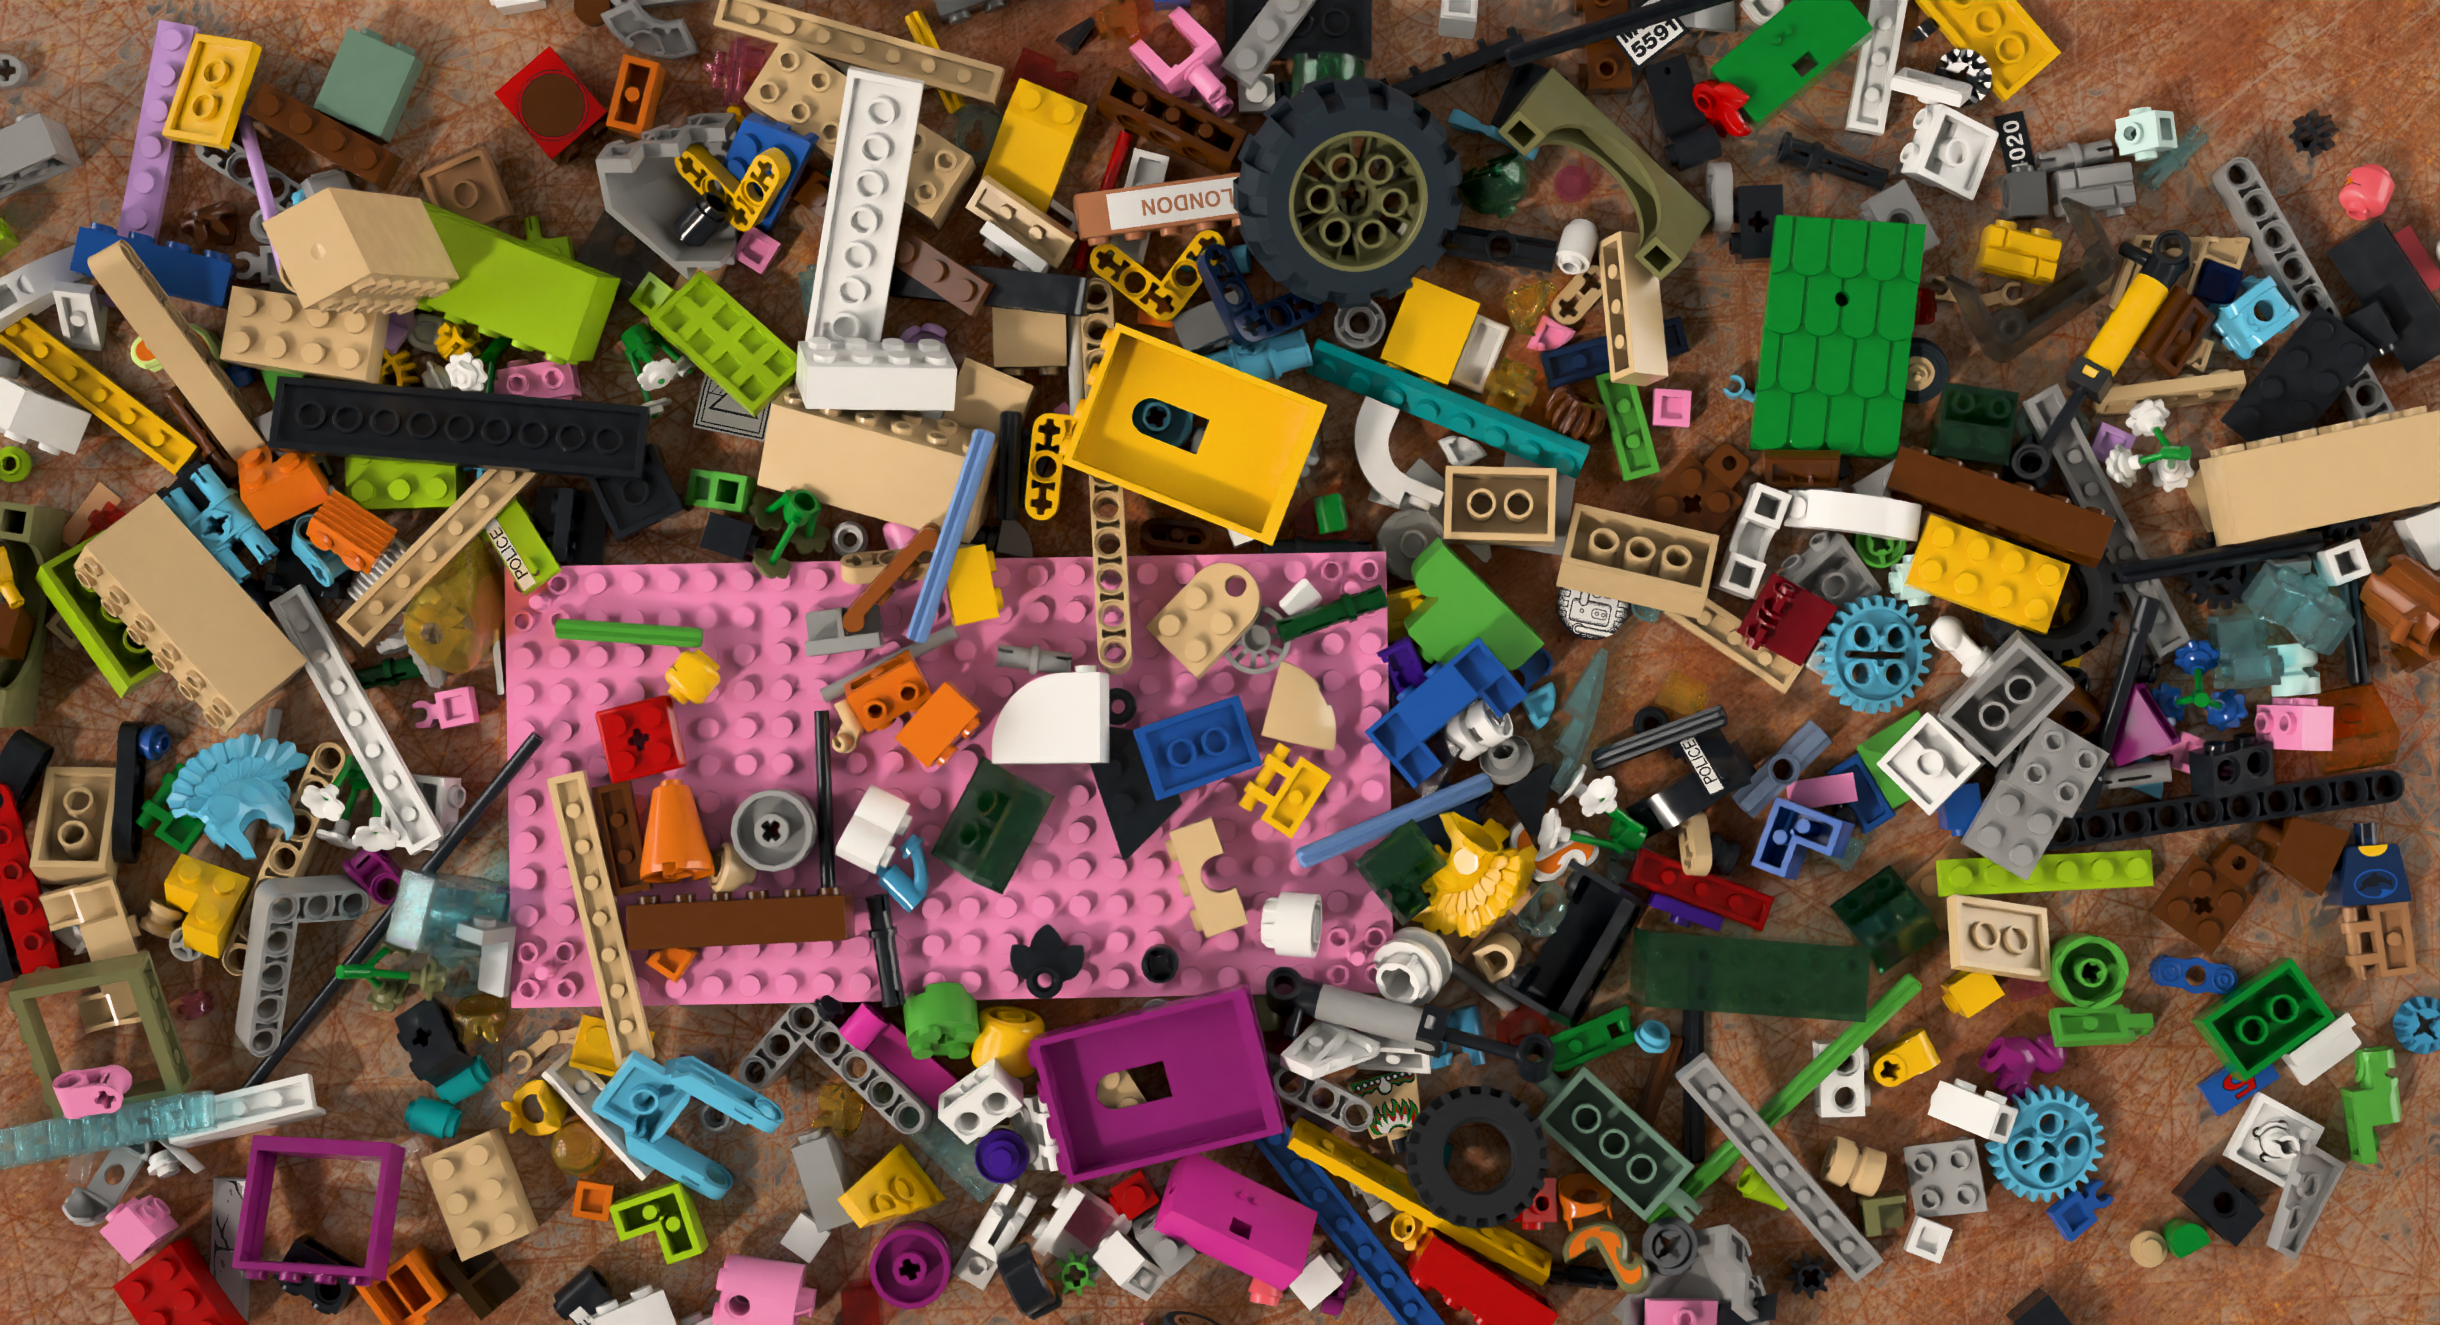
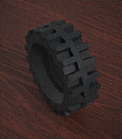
M2005 538L2003 541L2070 564L2068 572L2076 579L2080 590L2079 607L2074 617L2065 625L2049 628L2045 635L1975 611L1976 615H1981L1984 622L1982 630L1985 635L1990 633L1997 641L1995 646L1999 648L2018 629L2057 665L2078 658L2098 646L2101 640L2115 626L2113 624L2116 615L2121 613L2122 605L2119 604V594L2124 592L2123 584L2118 583L2116 577L2118 564L2117 562L2111 564L2106 555L2109 552L2108 548H2105L2101 561L2094 569Z
M1487 1085L1459 1087L1431 1101L1414 1120L1415 1123L1406 1139L1407 1150L1404 1156L1409 1175L1408 1181L1410 1186L1412 1185L1416 1191L1418 1200L1426 1205L1433 1212L1432 1214L1439 1219L1442 1218L1452 1223V1225L1459 1227L1488 1228L1498 1226L1517 1218V1215L1534 1203L1533 1200L1537 1193L1543 1189L1545 1172L1549 1169L1550 1160H1547L1546 1147H1549L1547 1138L1544 1139L1540 1128L1542 1126L1538 1118L1535 1119L1528 1110L1529 1106L1524 1101L1520 1102L1511 1096L1512 1093L1506 1090H1497ZM1468 1122H1483L1494 1126L1505 1136L1510 1146L1511 1164L1508 1174L1499 1185L1488 1191L1473 1192L1461 1188L1450 1178L1444 1167L1443 1150L1447 1138L1457 1127Z

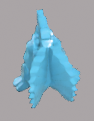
M242 732L237 739L227 738L223 743H213L210 748L200 749L196 757L188 758L186 766L179 770L178 778L172 783V792L166 801L170 809H173L172 814L175 820L185 815L201 819L206 824L203 830L204 835L222 850L228 844L244 860L257 859L249 841L244 835L247 827L256 819H265L268 821L271 829L279 828L284 830L285 840H290L295 828V818L292 808L287 801L290 799L291 790L287 782H283V780L289 777L290 772L307 766L309 756L297 753V748L293 742L285 741L279 744L275 738H269L261 742L258 734L249 736Z

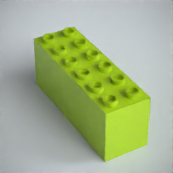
M421 200L460 279L449 284L451 290L432 299L428 295L417 301L419 309L428 312L433 310L444 312L445 319L460 325L469 323L479 326L477 331L489 337L499 339V336L512 339L511 345L529 352H532L533 349L546 352L545 359L561 365H566V363L578 365L579 361H593L621 278Z

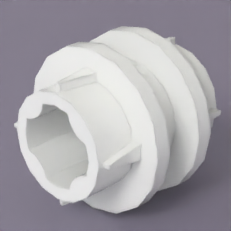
M1405 927L1396 930L1393 933V940L1385 942L1375 953L1373 963L1378 964L1375 967L1378 970L1376 984L1380 993L1387 1000L1414 1007L1429 1003L1450 979L1452 972L1451 955L1443 939L1437 935V931L1431 933L1420 927Z

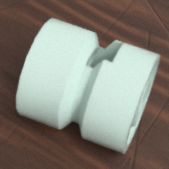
M2317 642L2267 646L2269 666L2275 669V673L2270 676L2272 697L2321 693L2320 674L2313 670V666L2318 663Z

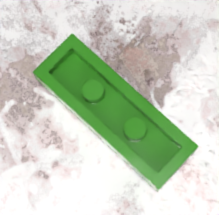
M1610 372L1595 376L1601 403L1607 409L1608 417L1606 421L1623 482L1659 473L1660 468L1637 385L1611 382Z

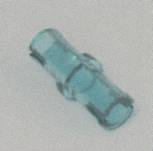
M2192 125L2177 140L2178 148L2162 151L2161 156L2140 174L2139 177L2142 183L2145 185L2154 175H2157L2147 187L2152 191H2157L2176 171L2180 172L2188 165L2187 161L2209 142L2206 133L2203 132L2196 140L2192 141L2201 130L2198 126Z

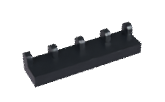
M1514 26L1506 28L1508 37L1506 40L1487 47L1482 38L1476 41L1478 48L1476 52L1453 60L1450 52L1442 54L1444 65L1421 74L1417 66L1414 65L1408 68L1411 78L1391 86L1386 78H1382L1380 81L1397 90L1401 89L1412 98H1416L1507 61L1505 50L1511 46L1524 43L1521 34L1517 35Z

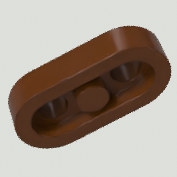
M1151 518L1141 526L1140 544L1145 551L1154 555H1208L1212 549L1213 533L1208 526L1200 522Z

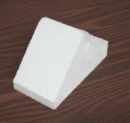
M57 281L53 294L64 343L70 348L102 351L108 315V307L103 305L105 295L96 294L94 285Z

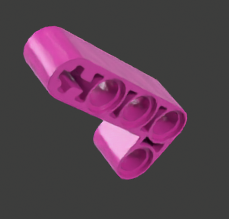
M863 1002L839 1029L840 1034L851 1045L862 1052L867 1050L937 1113L939 1095L962 1080L936 1056L922 1060L913 1058L912 1052L907 1045L906 1030L874 1002Z

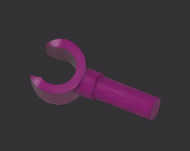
M1349 1269L1343 1280L1344 1283L1338 1289L1337 1295L1329 1294L1322 1301L1321 1312L1333 1316L1339 1315L1342 1312L1345 1297L1358 1274L1357 1271Z

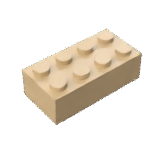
M232 286L220 359L234 366L327 380L378 384L390 315H384L383 312L368 314L367 311L353 314L352 311L337 313L336 310L321 313L320 310L304 309L297 295Z
M1575 503L1556 586L1700 619L1708 594L1719 535Z

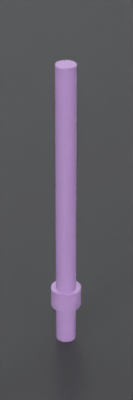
M245 99L237 124L264 221L278 213L253 125L254 118L246 114L251 102ZM270 242L279 275L280 260Z

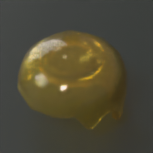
M575 1120L567 1122L553 1135L551 1141L552 1159L557 1168L566 1175L578 1178L594 1175L607 1160L606 1143L585 1121Z

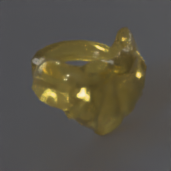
M1543 280L1537 284L1521 285L1504 297L1510 322L1516 332L1531 337L1536 336L1535 327L1538 325L1540 315L1544 313L1547 305L1557 295V290L1550 281Z

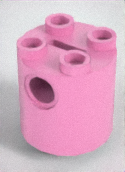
M735 1253L733 1255L727 1254L724 1267L720 1268L718 1273L716 1290H720L721 1294L719 1302H716L714 1306L712 1324L798 1325L800 1317L812 1318L817 1289L805 1286L806 1264Z

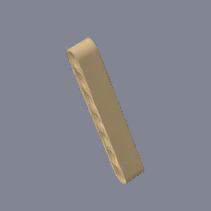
M120 239L90 256L87 262L96 280L231 458L237 463V459L241 458L249 450L260 449L268 445L269 442L255 423L254 418H257L258 415L129 243Z
M340 741L322 743L313 752L290 804L295 818L293 835L290 840L286 841L284 830H278L224 950L222 962L224 968L230 974L236 976L243 975L244 966L239 963L237 956L240 949H247L253 900L257 887L265 880L272 878L304 876L320 840L315 837V833L318 829L324 830L329 819H321L314 816L310 808L302 803L301 796L304 794L307 786H314L316 782L322 783L324 787L327 784H332L344 767L347 756L354 755L347 743ZM332 748L338 750L341 756L340 763L336 768L330 766L327 761L328 752ZM348 776L339 787L340 792L336 799L339 798ZM301 815H305L310 820L311 827L307 834L301 833L297 826ZM287 848L294 852L296 858L295 864L291 868L286 866L282 859L283 852Z

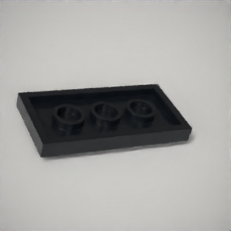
M1226 0V57L1269 0ZM1317 0L1273 61H1371L1372 0Z
M2317 304L2222 416L2220 421L2248 442L2280 436L2283 443L2281 435L2311 429L2378 350Z

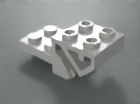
M2045 717L2021 741L2019 751L2013 750L2005 758L1994 777L1996 782L1960 843L2027 881L2063 818H2073L2108 758L2109 753Z

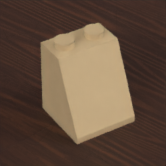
M965 357L956 381L954 411H945L942 419L955 421L959 427L970 430L976 428L986 429L994 433L995 437H999L1001 412H1021L1022 426H1024L1038 392L1031 384Z

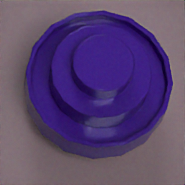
M1006 1128L993 1129L978 1142L974 1155L975 1164L980 1174L988 1181L998 1184L1010 1183L1018 1179L1026 1170L1029 1159L1028 1146L1023 1137L1014 1130Z

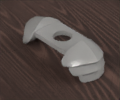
M130 1116L120 1117L119 1121L114 1124V1130L108 1136L115 1145L87 1188L76 1186L73 1188L72 1195L66 1197L62 1210L75 1225L91 1227L106 1220L105 1217L116 1208L144 1162L148 1161L153 1149L154 1138L147 1131L150 1126L144 1120ZM115 1165H122L125 1171L122 1181L116 1185H109L107 1182L108 1171Z

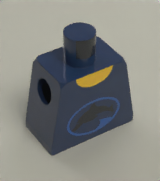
M2376 822L2353 823L2355 844L2344 846L2332 872L2330 904L2355 906L2412 901L2398 844L2378 842Z

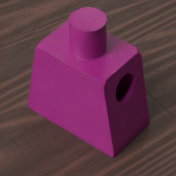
M2144 682L2132 686L2110 756L2118 767L2181 742ZM2104 711L2100 714V719H2101V720H2102ZM2101 721L2099 722L2098 726L2094 729L2096 734L2098 733Z

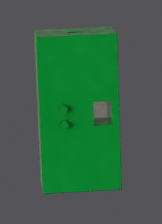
M1793 0L1710 68L1711 79L1717 80L1720 83H1731L1749 95L1748 102L1738 111L1757 132L1872 38L1874 28L1850 0Z

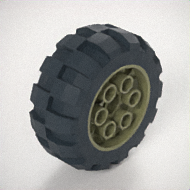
M1353 75L1349 80L1336 81L1332 77H1327L1306 83L1302 93L1291 99L1282 96L1263 113L1267 120L1256 135L1253 133L1248 134L1238 156V159L1242 162L1240 177L1233 180V208L1239 214L1241 222L1239 231L1248 249L1276 282L1279 281L1286 286L1294 295L1319 305L1327 301L1336 303L1339 308L1367 307L1371 303V298L1381 295L1390 300L1412 288L1413 283L1410 279L1423 267L1431 272L1447 250L1441 244L1448 229L1453 231L1457 229L1463 204L1457 198V185H1460L1463 180L1458 154L1451 149L1446 139L1448 132L1431 111L1424 108L1401 89L1392 88L1380 80ZM1353 137L1364 138L1359 159L1354 157ZM1339 157H1346L1347 161L1338 169V173H1333V162ZM1311 159L1324 171H1321L1318 175L1320 178L1303 171ZM1376 159H1382L1383 167L1381 171L1375 175H1369L1370 164ZM1399 169L1400 178L1388 181L1391 179L1394 171ZM1349 184L1354 189V192L1347 193L1345 199L1340 193L1341 191H1346ZM1325 188L1326 194L1320 198L1317 204H1311L1310 197L1314 190ZM1366 190H1368L1369 197L1367 201L1364 200ZM1391 192H1397L1396 203L1389 208H1384L1383 201L1386 195ZM1359 206H1363L1361 210L1357 211ZM1311 213L1320 214L1301 228L1298 217ZM1382 214L1388 217L1384 223L1379 220ZM1339 221L1340 229L1338 233L1327 237L1325 235L1327 226L1331 222ZM1376 223V231L1365 239L1362 238L1363 228L1367 224ZM1351 233L1352 244L1343 246L1348 241Z

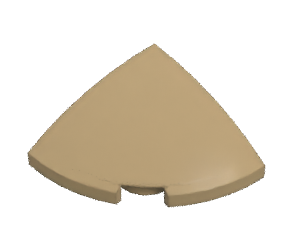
M1283 660L1280 662L1261 736L1334 751L1336 721L1331 704L1327 705L1324 697L1318 690L1320 687L1318 682L1307 672Z

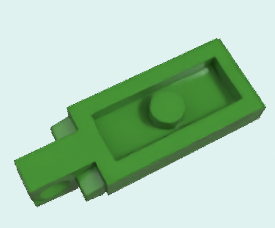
M2123 1004L2109 1005L2101 1009L2081 1007L2053 1008L2048 1013L2055 1047L2127 1044L2134 1042L2137 1039L2136 1036L2149 1035L2150 1031L2155 1027L2152 1013L2131 1014L2130 1009L2124 1008Z

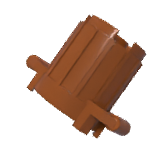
M2405 554L2390 557L2387 561L2392 566L2380 576L2373 572L2364 584L2360 600L2366 604L2362 608L2366 610L2367 616L2391 633L2389 636L2391 641L2402 646H2408L2427 661L2440 660V576L2418 559L2410 558Z

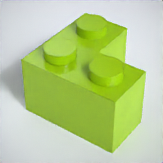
M677 1180L618 1199L609 1206L620 1242L656 1230L667 1265L701 1254L709 1246L690 1188Z

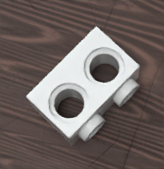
M1812 1040L1813 1060L1834 1040ZM1863 1044L1850 1055V1060L1846 1067L1835 1069L1814 1089V1110L1821 1118L1865 1116V1106H1870L1871 1094L1869 1085L1864 1084V1070L1869 1069V1052L1867 1048H1863ZM1842 1087H1849L1851 1091L1850 1100L1844 1105H1837L1835 1102L1836 1092Z
M994 1057L939 1095L938 1118L968 1145L976 1138L987 1135L993 1126L1006 1117L1014 1116L1023 1106V1083L1018 1078L1010 1076Z

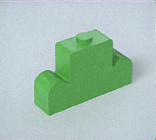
M1439 536L1412 563V579L1419 591L1427 597L1404 619L1403 623L1408 634L1419 644L1416 650L1430 664L1435 660L1447 664L1479 637L1503 666L1510 671L1521 667L1545 644L1540 635Z

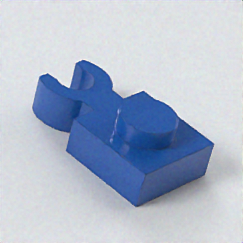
M2096 1178L2090 1179L2088 1183L2084 1184L2082 1194L2078 1190L2075 1192L2070 1190L2064 1195V1199H2059L2045 1211L2064 1240L2074 1241L2098 1220L2093 1211L2096 1208H2105L2112 1203L2114 1198L2106 1193L2096 1198L2097 1189L2104 1184L2101 1180Z

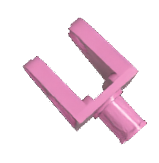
M1178 6L1168 16L1173 21L1172 24L1193 49V54L1180 65L1175 64L1170 68L1141 39L1130 46L1129 51L1160 89L1190 104L1200 98L1215 116L1222 118L1234 106L1233 101L1225 95L1226 86L1219 81L1226 75V73L1221 71V64L1225 58L1217 41L1182 7Z

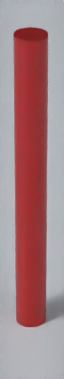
M1124 131L1119 132L1099 191L1115 189L1133 139L1132 134ZM1088 241L1080 242L1071 267L1083 273L1086 271L1090 254L1094 248L1088 246Z

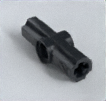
M1458 225L1454 231L1448 229L1445 242L1447 250L1443 255L1485 262L1495 267L1509 266L1551 274L1557 241L1511 234L1506 230L1492 231ZM1496 240L1506 241L1509 244L1510 253L1504 257H1497L1491 253L1490 245Z

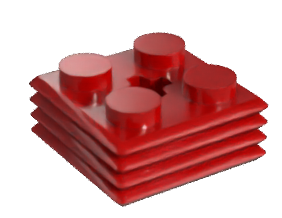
M662 695L595 713L612 783L616 784L687 766L671 696ZM638 729H640L642 734L649 735L650 741L644 743L645 749L643 750L640 745H635L633 742V738L637 736Z

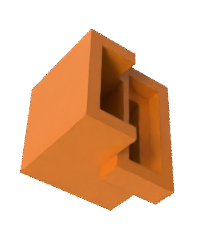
M422 1243L394 1264L390 1265L388 1263L386 1281H372L371 1287L355 1286L383 1325H423L430 1319L426 1313L456 1291L437 1267L436 1262Z

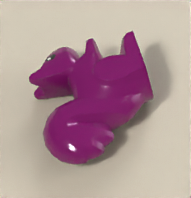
M2050 1033L2047 1035L2039 1034L2034 1041L2022 1036L2009 1038L2000 1036L1991 1041L1977 1065L1989 1073L1999 1072L1993 1086L1998 1087L2002 1091L2005 1090L2007 1101L2014 1103L2012 1095L2016 1094L2021 1100L2026 1098L2025 1089L2027 1087L2036 1095L2038 1094V1090L2029 1083L2031 1074L2034 1070L2043 1074H2052L2061 1070L2067 1058L2066 1047H2055L2052 1034Z

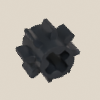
M2317 109L2306 113L2305 117L2300 116L2293 120V124L2297 128L2293 134L2289 135V138L2293 139L2297 147V153L2309 151L2311 158L2320 155L2323 150L2328 151L2335 147V143L2331 139L2335 133L2339 132V128L2335 127L2331 120V114L2319 116Z
M1806 1251L1802 1252V1259L1795 1261L1789 1258L1788 1261L1792 1268L1791 1272L1784 1274V1278L1788 1281L1796 1282L1791 1289L1795 1295L1799 1294L1803 1289L1807 1296L1813 1299L1814 1292L1820 1289L1825 1292L1828 1291L1824 1282L1825 1278L1832 1276V1273L1827 1269L1820 1268L1824 1264L1825 1259L1819 1255L1812 1261ZM1805 1269L1814 1275L1811 1281L1801 1275Z

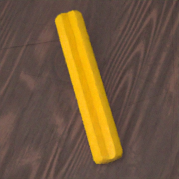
M913 11L905 16V21L915 43L940 50L923 11ZM937 89L948 113L958 112L965 107L962 96Z

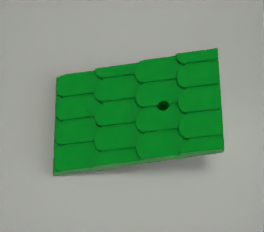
M1777 215L1775 217L1748 451L1840 450V457L1878 460L1896 459L1903 401L1905 400L1911 338L1914 330L1918 284L1921 277L1926 224Z

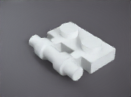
M1023 1095V1106L1012 1116V1121L1016 1132L1023 1137L1028 1146L1029 1159L1026 1170H1046L1050 1168V1171H1058L1056 1153H1060L1056 1139H1051L1049 1136L1046 1119L1050 1115L1047 1103L1042 1104L1038 1095Z

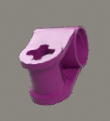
M362 849L351 860L346 859L342 863L345 871L377 903L382 905H390L410 881V878L392 860L390 854L383 849L376 852ZM389 879H393L398 885V893L394 898L389 897L385 891V886Z

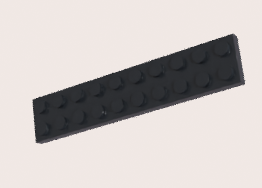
M277 376L268 448L271 451L643 482L651 410L647 406Z

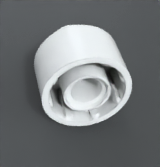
M1282 891L1279 898L1270 897L1267 899L1263 907L1261 920L1262 943L1268 948H1274L1276 955L1315 958L1319 948L1322 928V900L1320 894Z

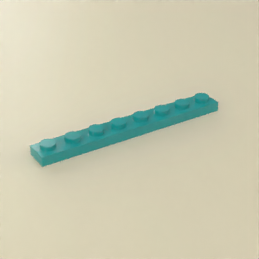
M1317 339L1311 354L1313 366L1307 367L1306 373L1368 396L1547 468H1557V472L1577 479L1590 445L1323 340Z

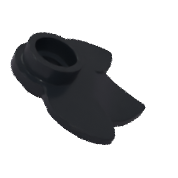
M1046 924L1035 933L1030 947L1021 944L1012 945L1010 962L1013 970L1026 979V984L1031 994L1040 999H1049L1059 993L1064 981L1078 975L1084 962L1085 953L1082 945L1064 947L1058 932L1051 925ZM1047 973L1051 976L1052 983L1050 986L1043 987L1039 984L1038 977L1040 974Z

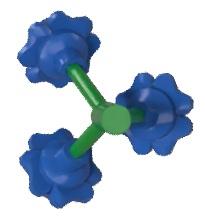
M2189 640L2185 646L2175 650L2177 657L2174 659V664L2182 667L2186 674L2194 676L2195 690L2192 691L2191 695L2183 697L2179 687H2171L2167 683H2161L2158 688L2150 690L2151 695L2172 727L2176 722L2184 720V708L2187 704L2194 702L2198 707H2205L2208 712L2207 723L2216 725L2219 731L2223 732L2228 728H2239L2241 726L2240 719L2248 716V711L2245 708L2246 697L2242 694H2237L2235 689L2228 688L2224 692H2213L2212 698H2210L2203 690L2202 675L2209 669L2218 666L2217 658L2220 652L2211 647L2207 640Z

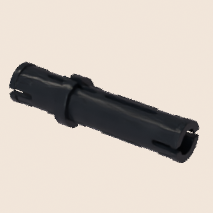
M1295 536L1294 539H1275L1273 546L1261 542V554L1372 552V540L1303 539L1302 536Z
M883 893L873 895L874 897H865L871 927L868 930V937L873 939L882 1007L898 1006V1003L899 1005L906 1004V999L904 998L895 940L898 930L897 926L893 925L889 894Z

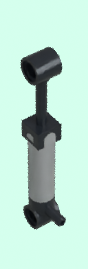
M1290 967L1276 968L1270 972L1266 979V1002L1268 1008L1275 1014L1288 1016L1282 1036L1289 1041L1296 1040L1303 1016L1415 1045L1414 1052L1440 1058L1443 1044L1447 1042L1515 1060L1514 1064L1516 1065L1518 1075L1531 1083H1539L1546 1080L1553 1069L1555 1047L1553 1042L1542 1034L1534 1033L1527 1035L1517 1046L1449 1028L1450 1010L1425 1003L1424 1009L1398 1003L1304 978ZM1280 984H1288L1293 988V992L1281 995L1275 989ZM1536 1054L1541 1056L1544 1060L1541 1062H1533L1529 1060L1527 1056Z

